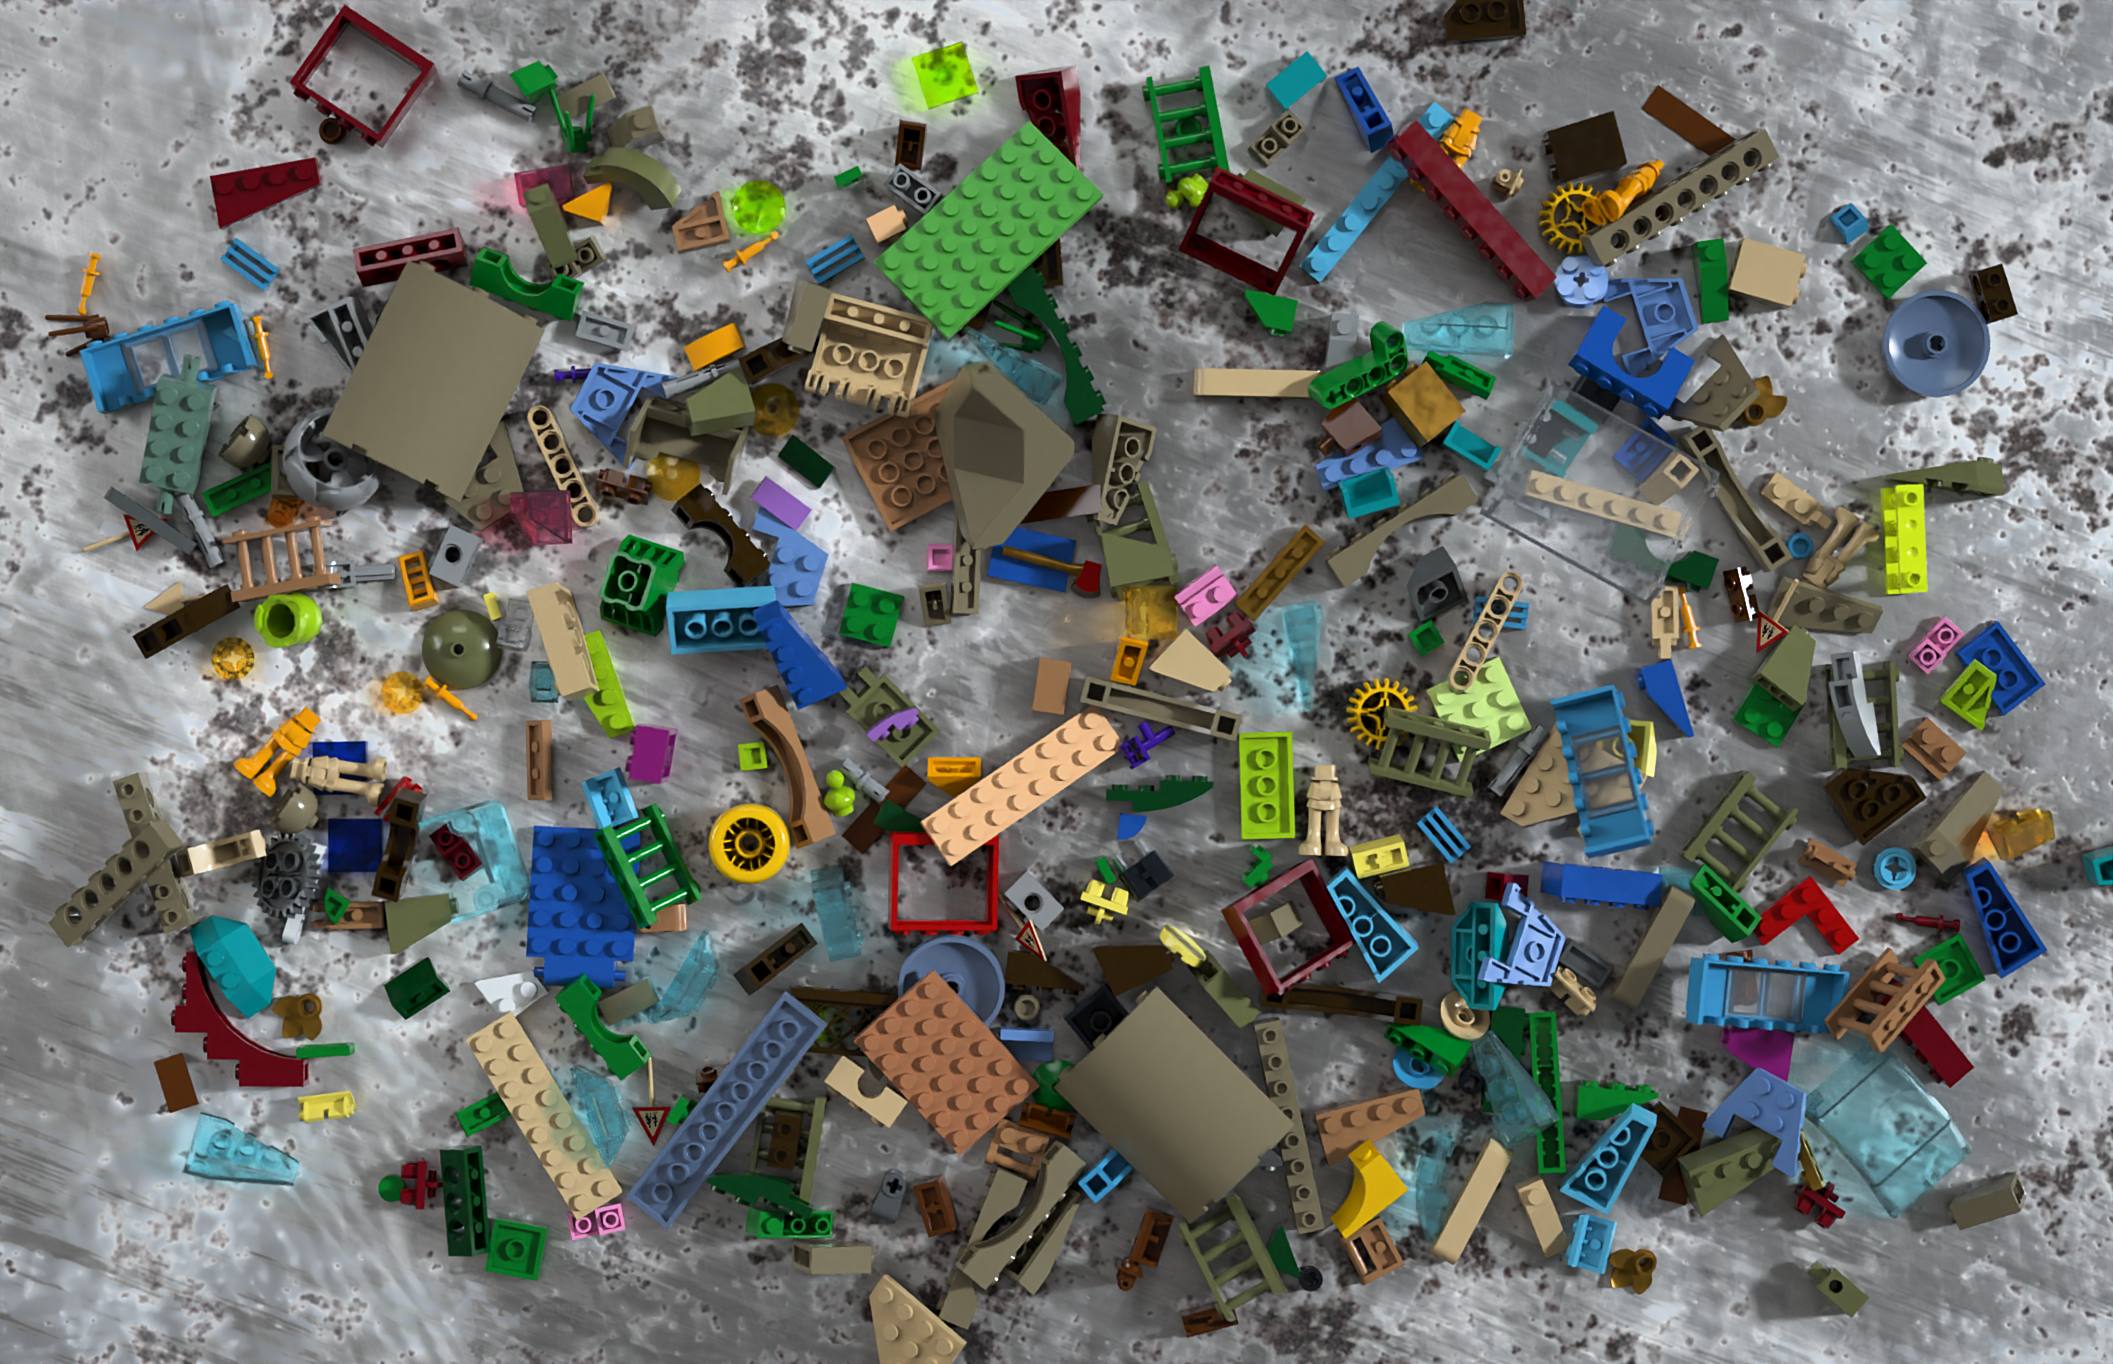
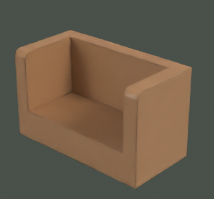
M1040 657L1032 710L1064 715L1072 662Z

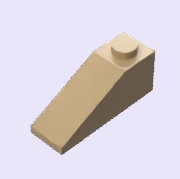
M1537 1174L1513 1185L1545 1258L1547 1259L1567 1250L1569 1246L1568 1240L1542 1178Z

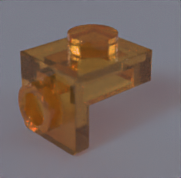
M272 498L264 522L276 528L294 525L299 509L305 501Z

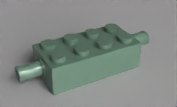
M183 355L180 377L163 374L157 382L139 483L159 488L155 511L161 513L163 508L164 514L172 513L175 491L193 495L199 485L217 385L196 381L201 358L198 356L192 359V355Z

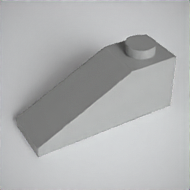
M1332 312L1329 316L1324 374L1354 359L1359 315Z

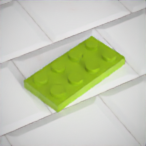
M1292 731L1238 733L1241 839L1295 838Z

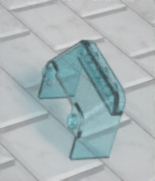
M496 799L486 800L419 822L421 828L446 820L449 830L457 836L473 833L490 884L478 888L474 893L473 902L476 911L451 919L452 925L521 902L529 897L530 879L506 808L501 801Z

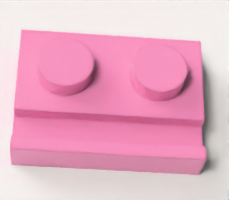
M1216 564L1172 594L1195 627L1238 597V594Z

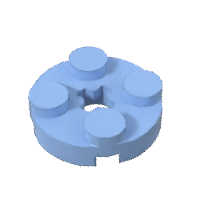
M1589 256L1567 257L1555 273L1557 276L1554 280L1555 291L1563 299V302L1570 307L1581 309L1593 306V303L1599 299L1601 300L1607 292L1608 274L1605 267L1593 265ZM1579 277H1585L1589 282L1584 283L1583 287H1578L1577 282L1574 280Z

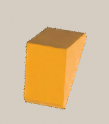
M609 181L562 205V207L569 215L604 225L615 188Z

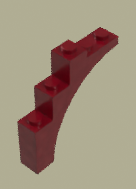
M196 950L186 952V956L182 960V970L186 972V983H183L182 998L186 999V1003L175 1005V1010H172L171 1024L175 1026V1032L207 1033V1037H204L203 1051L207 1053V1059L239 1060V1063L235 1066V1078L239 1080V1086L304 1087L308 1085L309 1058H296L294 1055H287L268 1049L251 1040L236 1028L220 1009L212 994L205 972V965Z

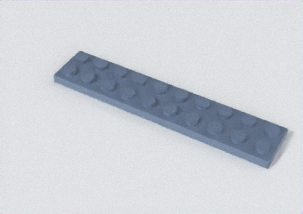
M785 991L629 1191L626 1198L664 1228L668 1229L828 1024Z

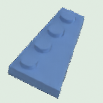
M1393 417L1380 425L1383 431L1381 439L1349 457H1345L1338 451L1317 464L1315 468L1322 490L1326 491L1338 487L1337 481L1385 467L1391 470L1425 459L1422 447L1418 448Z

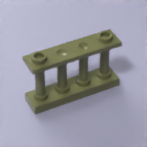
M1147 480L1136 484L1137 490L1133 491L1134 494L1129 495L1130 499L1126 507L1138 504V506L1143 505L1146 515H1143L1142 519L1102 532L1100 523L1093 519V514L1085 515L1088 523L1093 522L1102 552L1101 534L1108 533L1123 537L1144 529L1152 531L1154 540L1150 541V544L1170 549ZM1174 570V576L1111 588L1108 583L1112 598L1118 597L1119 602L1125 601L1123 592L1159 580H1163V582L1168 580L1169 585L1179 583L1181 580L1178 571Z
M1883 661V669L1862 670L1864 681L1884 680L1885 696H1868L1866 699L1867 703L1873 702L1874 707L1885 706L1886 722L1876 723L1878 733H1887L1888 749H1880L1881 755L1859 758H1855L1849 748H1846V740L1837 720L1829 682L1834 681L1832 664H1825L1830 770L1837 771L1841 767L1847 768V764H1850V761L1888 759V767H1900V761L1904 759V751L1902 745H1899L1896 682L1899 681L1900 673L1898 666H1895V661Z
M1386 706L1383 716L1385 726L1390 730L1380 760L1369 757V772L1380 779L1392 778L1449 792L1452 796L1463 798L1464 796L1472 798L1474 794L1472 783L1467 781L1476 752L1480 751V749L1488 751L1490 748L1491 738L1489 731ZM1403 730L1415 734L1405 766L1390 762L1399 734ZM1429 737L1441 741L1431 772L1416 769L1425 739ZM1455 743L1465 745L1466 751L1457 778L1441 775L1451 745Z
M1743 771L1679 853L1682 858L1689 862H1692L1694 859L1696 861L1700 859L1728 881V886L1735 893H1740L1748 884L1746 878L1784 829L1789 830L1797 820L1795 815L1799 811L1795 807L1790 806L1784 811L1755 789V784L1753 783L1757 777L1749 771ZM1743 796L1745 798L1747 796L1778 819L1770 832H1767L1738 809L1737 803ZM1726 817L1729 819L1732 817L1762 840L1753 853L1722 830L1721 824ZM1710 838H1716L1745 861V864L1737 874L1706 851L1707 848L1704 846Z
M817 1094L815 1101L810 1100V1103L771 1097L758 1115L749 1172H756L758 1159L766 1161L768 1159L769 1150L760 1149L762 1133L772 1134L773 1128L772 1123L764 1122L766 1108L773 1107L808 1113V1116L812 1117L811 1127L801 1128L799 1138L803 1139L804 1143H808L807 1152L797 1155L795 1165L799 1166V1169H804L802 1180L797 1179V1182L787 1181L795 1184L792 1192H795L794 1195H798L799 1198L810 1202L828 1096Z
M1236 1194L1226 1198L1229 1206L1225 1207V1211L1191 1229L1189 1224L1185 1222L1179 1224L1182 1230L1179 1232V1236L1186 1247L1190 1246L1218 1302L1215 1304L1218 1314L1222 1319L1226 1318V1320L1231 1322L1236 1320L1232 1310L1265 1292H1273L1278 1297L1288 1292L1240 1196ZM1229 1220L1237 1221L1240 1227L1237 1235L1202 1252L1196 1238ZM1241 1244L1249 1245L1253 1252L1249 1255V1259L1214 1276L1208 1262ZM1253 1268H1261L1265 1276L1261 1283L1226 1300L1220 1286Z

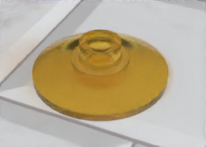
M768 383L758 387L751 393L755 408V419L752 427L757 432L774 437L783 435L794 427L799 417V404L796 396L789 388L781 384ZM770 404H774L777 407V411L774 414L767 412V407Z
M660 452L649 463L647 479L648 482L653 483L651 489L657 496L668 501H678L699 485L700 468L697 462ZM675 469L678 475L675 479L668 477L669 470Z

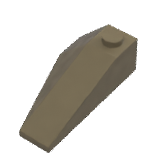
M1097 414L1092 438L1093 485L1101 484L1102 512L1093 513L1094 520L1117 525L1130 499L1129 491L1133 483L1138 482L1141 476L1139 471L1144 461H1148L1152 454L1157 427L1121 415Z
M1985 771L1910 846L1947 884L1967 866L2004 790Z
M1068 1187L1067 1194L1063 1200L1051 1208L1050 1215L1046 1221L1034 1229L1033 1236L1029 1242L1024 1245L1022 1244L1016 1252V1257L1012 1263L1007 1266L1005 1265L1000 1273L1017 1286L1035 1295L1051 1271L1083 1196Z

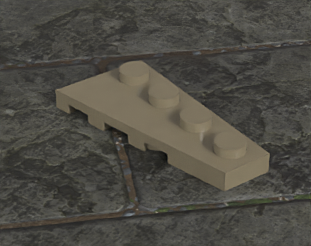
M1783 576L1765 612L1772 619L1794 579ZM1799 581L1777 623L1783 627L1796 625L1805 629L1873 633L1883 613L1882 606Z

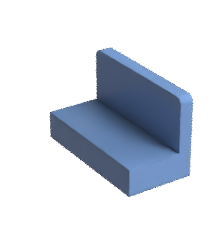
M1001 1026L1000 1041L1017 1060L1052 1061L1054 1029Z

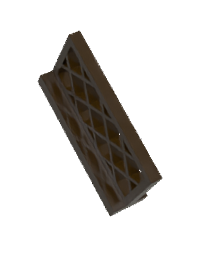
M789 986V994L799 1002L807 1004L818 1017L820 1015L817 1012L826 1005L833 1006L839 1013L822 1031L823 1033L828 1029L837 1041L830 1047L824 1048L815 1040L814 1044L817 1047H810L807 1050L810 1053L868 1057L859 1047L855 1050H850L841 1041L853 1031L858 1034L859 1032L856 1029L867 1019L872 1022L871 1016L878 1010H886L898 999V995L895 993ZM810 1004H816L820 1006L814 1009ZM837 1006L847 1007V1008H845V1009L841 1012ZM852 1007L859 1008L865 1015L854 1026L844 1016ZM863 1008L873 1010L868 1014ZM842 1017L851 1029L838 1038L830 1029V1026ZM840 1044L844 1049H837L834 1047Z

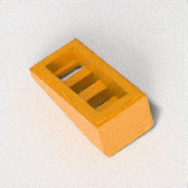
M424 550L398 557L409 607L414 611H419L438 605L439 600L432 575L429 574L430 568L428 567ZM420 561V566L407 568V565ZM423 572V576L410 578L411 575ZM425 583V587L414 590L413 586ZM428 594L427 596L416 598L417 596Z

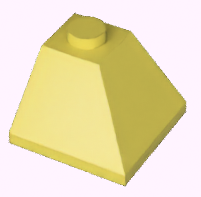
M1629 720L1631 732L1627 733L1629 743L1634 742L1637 752V758H1633L1635 768H1640L1641 772L1647 777H1654L1657 749L1653 722ZM1619 737L1597 742L1596 746L1625 763Z

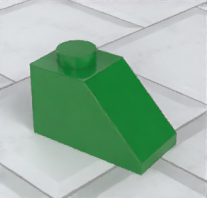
M540 61L510 74V77L532 105L548 95L550 88L555 90L558 87L554 81L558 76L549 64L544 67Z
M1248 289L1245 290L1243 298L1263 329L1269 330V335L1284 337L1285 334L1291 333L1298 300Z

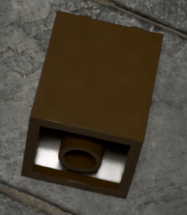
M1614 111L1547 131L1543 135L1544 140H1541L1544 155H1549L1551 163L1548 166L1551 181H1556L1557 187L1566 185L1569 182L1573 183L1615 172L1627 164Z
M1438 859L1376 875L1377 880L1373 881L1375 895L1386 903L1450 916L1456 914L1444 862Z
M1160 941L1095 942L1091 944L1092 950L1115 997L1173 970L1171 963L1175 959L1171 951L1166 946H1162Z

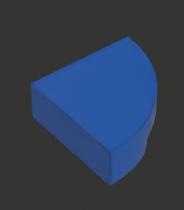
M1120 813L1117 840L1129 839L1139 833L1146 822L1147 816Z

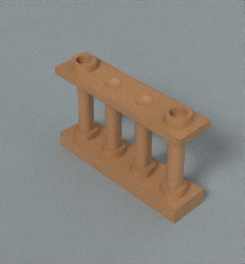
M321 516L305 518V523L250 534H248V530L232 532V537L224 538L223 544L237 545L243 584L240 585L241 590L231 591L232 602L245 603L267 599L270 595L299 593L341 585L340 574L330 573L329 569H326L320 532L321 528L332 527V521L321 520ZM310 532L315 564L313 576L305 577V574H302L296 533ZM285 536L291 572L289 581L284 582L277 578L271 539ZM261 540L267 578L263 586H257L256 583H253L248 542Z
M1887 947L1825 1018L1824 1022L1835 1040H1839L1847 1030L1855 1031L1866 1036L1873 1051L1883 1053L1945 981V977L1936 960L1927 958L1918 969L1900 965L1892 949ZM1895 974L1910 978L1902 988L1888 984ZM1879 993L1894 996L1886 1006L1872 1002ZM1863 1011L1878 1015L1870 1025L1856 1021Z

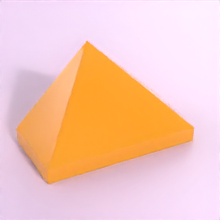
M928 757L927 780L953 798H956L981 780V757Z

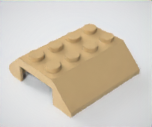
M832 292L823 317V328L812 368L808 372L804 391L816 394L818 386L821 385L819 395L825 397L828 393L829 385L832 384L838 386L835 392L836 400L841 401L844 392H847L845 402L867 408L870 399H873L871 406L873 410L878 409L881 398L888 399L890 401L887 406V413L893 415L896 406H899L897 416L908 419L928 352L933 325L925 317Z

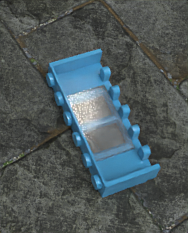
M223 301L215 304V309L206 312L204 309H197L189 312V317L179 319V317L165 319L163 321L164 325L157 327L146 325L138 328V333L128 335L127 332L112 336V341L103 343L102 340L86 344L87 348L79 351L98 412L108 414L154 400L158 379L163 374L180 377L183 355L186 354L192 355V359L195 356L201 358L196 381L210 383L257 368L256 356L240 306L230 303V301ZM232 326L240 342L222 331Z
M1612 684L1552 699L1551 705L1555 709L1557 716L1556 726L1563 743L1562 752L1568 765V779L1573 787L1575 796L1573 801L1581 823L1579 828L1586 848H1584L1586 856L1590 859L1653 844L1651 836L1655 835L1652 820H1647L1645 810L1649 809L1647 796L1645 793L1641 794L1639 784L1643 783L1640 768H1635L1633 758H1637V752L1634 742L1629 743L1627 733L1631 732V726L1628 716H1623L1621 707L1626 705L1622 691L1618 692Z
M1703 953L1702 958L1691 957L1686 1001V1021L1698 1025L1708 1023L1716 1026L1733 1025L1741 1028L1757 1027L1766 1030L1782 1029L1791 1032H1797L1798 1030L1821 1034V1032L1830 1033L1824 1020L1848 993L1850 972L1839 970L1840 965L1824 963L1823 968H1817L1816 963L1800 961L1799 966H1791L1792 961L1776 959L1775 964H1768V959L1751 957V962H1744L1743 957L1727 955V960L1719 959L1717 954Z

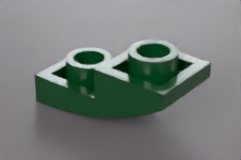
M887 799L873 822L889 832H926L920 823L924 820L922 817L907 811ZM915 845L921 849L925 847V845Z

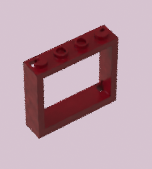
M344 4L289 83L293 90H295L293 94L303 102L310 100L317 105L315 109L326 117L333 115L339 119L337 123L349 132L354 129L361 134L360 138L368 145L374 147L377 144L383 148L437 70L433 62ZM348 25L421 72L379 134L306 87V84Z
M1217 166L1180 245L1179 251L1240 281L1246 282L1261 291L1275 295L1311 224L1315 212ZM1214 193L1297 232L1278 271L1272 270L1196 233Z
M1312 858L1297 863L1220 910L1266 995L1277 992L1278 996L1290 991L1292 983L1297 981L1299 984L1312 977L1311 971L1314 969L1320 971L1331 965L1330 959L1333 957L1339 959L1347 955L1349 952L1348 948L1357 943ZM1299 878L1334 944L1278 978L1243 912Z

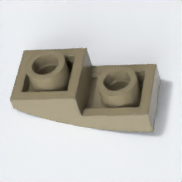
M605 73L556 96L564 121V111L566 110L569 111L570 119L588 111L591 93L595 94L594 108L616 97Z
M1288 109L1267 131L1250 145L1248 150L1267 168L1307 127Z
M595 236L589 237L575 246L578 260L553 269L550 261L544 264L553 280L558 274L576 279L607 260Z
M647 978L597 1003L608 1025L611 1026L659 1003L660 999L650 978Z

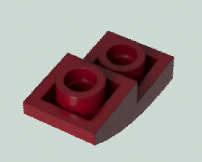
M451 820L429 835L441 855L447 859L461 881H465L485 866Z

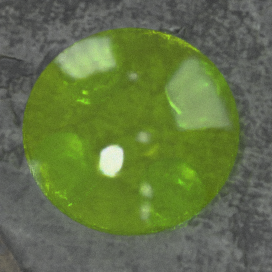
M756 180L745 183L736 192L732 203V210L735 220L744 230L755 234H764L780 225L785 215L786 204L783 194L775 185L767 181Z

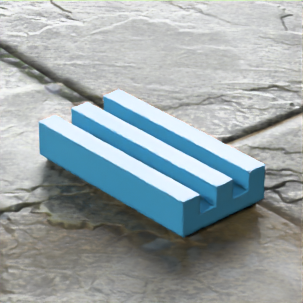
M849 235L805 262L818 284L821 285L865 259L853 236ZM849 243L851 244L850 248L844 250L843 252L827 260L826 262L822 263L816 268L813 265L821 259L825 258L826 256L837 251L838 249L844 247L845 245ZM856 252L857 256L820 277L819 272Z
M235 238L233 240L234 243L231 247L227 248V252L220 259L260 289L266 291L280 272V269L238 238ZM237 248H242L272 270L270 275L236 251ZM232 255L265 278V282H260L230 260Z
M1476 596L1472 623H1476L1479 613L1483 609L1480 607V604L1486 603L1487 597ZM1497 601L1491 603L1496 605H1502L1500 602ZM1515 601L1513 607L1522 608V612L1510 611L1507 617L1521 618L1520 623L1505 621L1502 627L1526 630L1527 613L1530 603ZM1491 609L1496 615H1501L1504 610Z
M1437 806L1416 822L1450 864L1471 848ZM1436 814L1461 843L1462 847L1458 848L1433 819V815ZM1426 821H1429L1454 851L1452 855L1447 852L1425 826L1424 823Z

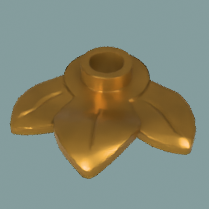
M1763 376L1754 381L1761 394L1740 414L1741 420L1748 426H1758L1766 418L1777 417L1782 413L1787 404V397L1773 395L1769 376ZM1751 408L1757 411V416L1755 418H1751L1749 416V410Z
M306 993L300 997L288 995L277 1001L272 1008L274 1013L285 1017L282 1025V1036L284 1038H292L304 1033L309 1040L313 1041L322 1030L323 1024L320 1014L323 1009V1003L316 994ZM307 1001L314 1004L312 1011L306 1009L305 1004Z
M1626 1248L1614 1252L1608 1258L1610 1264L1615 1267L1610 1278V1284L1613 1288L1632 1285L1636 1293L1640 1295L1650 1287L1652 1272L1657 1264L1656 1256L1649 1249L1633 1251ZM1646 1258L1643 1264H1639L1641 1259Z

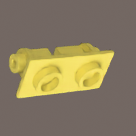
M351 1091L298 1097L297 1099L302 1110L299 1111V1120L305 1121V1123L324 1121L325 1113H328L329 1120L349 1118L350 1115H354V1109H357Z

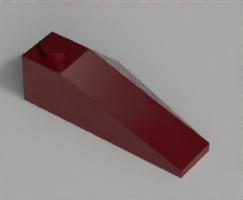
M1057 67L1015 75L1019 103L1023 111L1026 110L1032 124L1080 171V86L1077 67Z

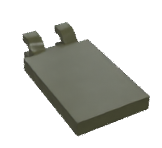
M864 666L858 672V675L867 685L856 695L846 684L847 689L839 692V694L851 705L846 712L865 731L896 711L913 706L919 710V713L916 715L919 719L910 729L907 730L904 727L900 731L892 724L890 726L892 729L890 734L882 741L876 740L903 768L940 730L885 674L878 679Z

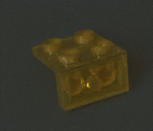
M1175 585L1125 586V630L1127 638H1177V601L1172 595L1177 591Z

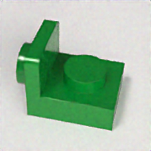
M682 1094L666 1121L675 1126L677 1123L682 1124L699 1102Z

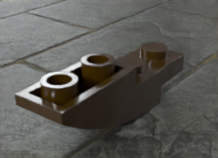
M226 584L150 625L132 637L145 659H148L241 606L238 602H232L231 589Z

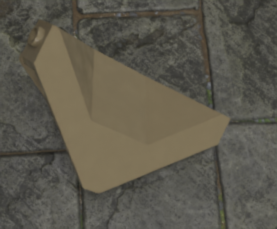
M990 361L963 365L935 410V428L961 535L973 550H982L989 546L1003 544L1074 457V440L1004 377Z

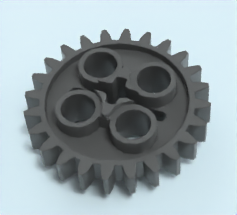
M279 833L278 838H271V845L266 844V856L260 857V863H254L258 871L252 873V876L257 878V881L252 884V887L257 888L253 897L260 898L257 906L263 907L262 912L268 913L269 917L287 920V918L294 919L296 914H303L302 907H310L309 898L315 899L313 889H319L316 880L322 878V875L317 874V870L322 867V864L316 863L320 857V854L314 853L317 846L312 845L311 839L305 838V835ZM273 873H280V874H285V875L298 874V875H302V876H301V878H291V877H279V878H278V877H272V874H273Z

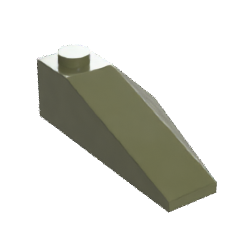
M1977 457V461L1899 472L1885 476V481L1909 485L1923 484V487L1988 498L2004 495L2005 491L2002 465L1994 464V459L1987 457Z

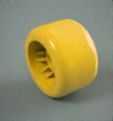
M744 803L728 809L716 820L709 835V853L717 870L729 880L740 884H757L773 877L785 865L790 854L791 836L787 824L775 810L758 803ZM752 835L757 838L758 847L755 850H749L745 847L744 839L746 836Z

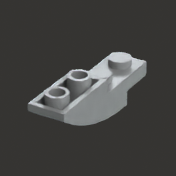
M900 163L884 183V186L922 216H925L945 198L942 193Z
M1859 650L1830 654L1834 681L1829 682L1834 710L1843 736L1855 758L1879 756L1881 751L1873 702L1867 703Z

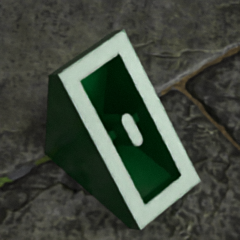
M1277 1223L1265 1247L1277 1270L1295 1278L1301 1277L1282 1223Z

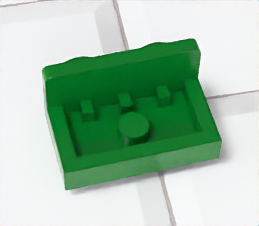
M1251 844L1248 849L1258 860L1240 877L1250 888L1254 885L1257 887L1261 886L1269 877L1267 872L1274 866L1269 861L1272 856L1261 845L1254 847Z

